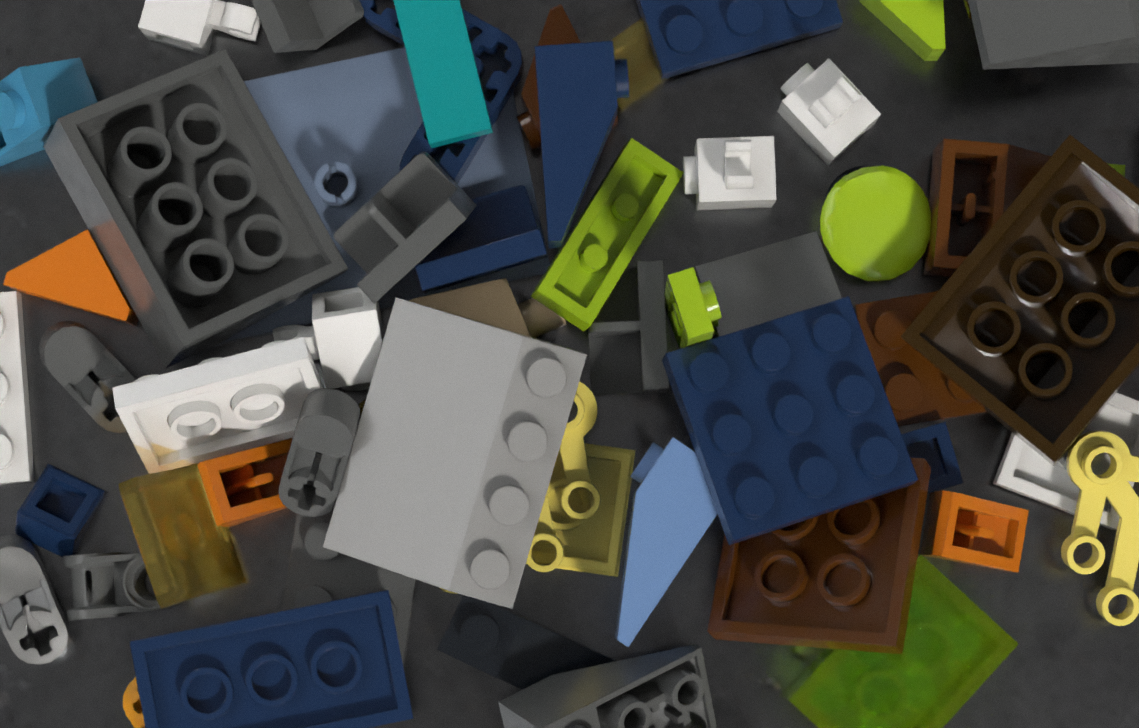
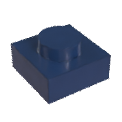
M946 422L901 434L910 458H925L931 467L927 494L964 483Z

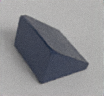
M47 464L17 511L15 533L62 558L63 556L75 555L104 497L105 491Z

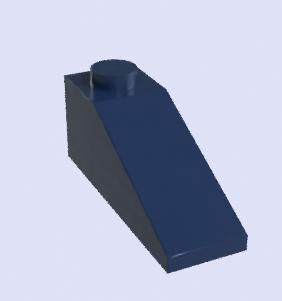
M613 41L535 46L549 249L562 248L617 117V98L629 97L627 58L614 59Z

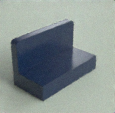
M518 185L472 199L477 206L469 217L415 266L422 291L425 294L547 257L541 232L538 229L525 186Z

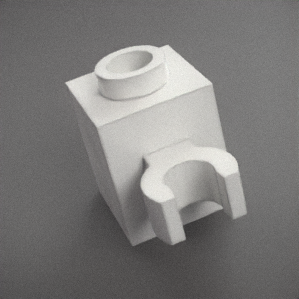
M145 0L138 28L148 40L208 56L215 30L256 42L261 22L254 8L237 3L224 2V0Z
M829 58L816 70L809 63H806L780 88L787 97L782 100L777 112L827 166L831 165L867 132L881 115Z
M774 136L698 138L694 147V156H683L684 194H696V211L772 208L777 200Z
M359 287L312 294L313 326L287 325L273 329L274 341H288L304 336L313 360L320 359L325 388L334 389L342 387V389L347 391H360L370 387L385 332L379 301L374 304Z

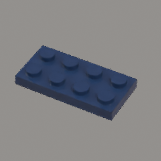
M389 590L129 642L145 728H371L413 719Z

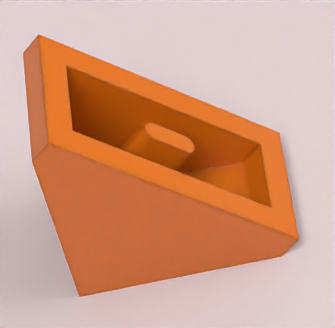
M88 229L6 273L3 285L11 289L137 327L138 318Z
M293 438L205 460L197 464L217 526L231 527L287 508L279 498L278 489Z
M952 491L931 492L920 555L1018 573L1029 510Z

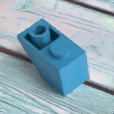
M80 57L18 67L0 81V167L44 150L43 146L58 118L98 102Z

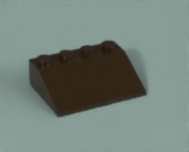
M1071 135L1065 139L901 335V338L1053 466L1059 462L1073 443L1139 367V188Z

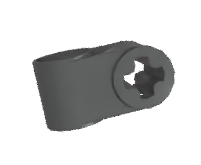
M121 552L63 556L64 566L70 568L73 602V607L67 610V621L125 616V613L169 609L183 602L191 590L192 576L190 568L182 558L173 553L147 552L121 555ZM155 563L165 566L171 576V587L168 593L161 599L150 596L144 585L145 574L148 568Z

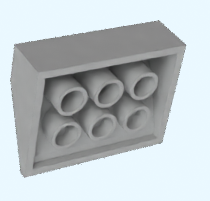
M396 297L323 547L454 593L513 609L587 354Z

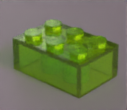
M918 555L903 655L826 648L783 697L817 728H943L1017 647L1018 643L926 558Z

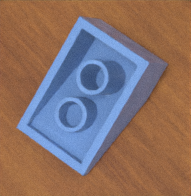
M674 437L671 438L664 449L653 442L630 476L639 482L640 485L632 496L615 638L627 647L630 646L717 515L696 453Z

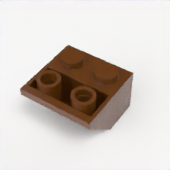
M944 138L933 150L929 198L931 229L925 251L924 275L951 277L1051 156L1010 144Z

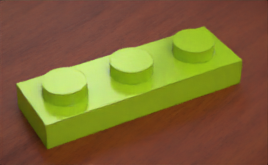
M630 138L621 149L564 241L562 248L559 249L530 297L583 332L587 330L594 322L684 172L633 138Z
M694 267L667 276L665 309L678 349L712 339L713 335H716L715 328L719 327L718 319H721L722 316L710 280L699 283Z

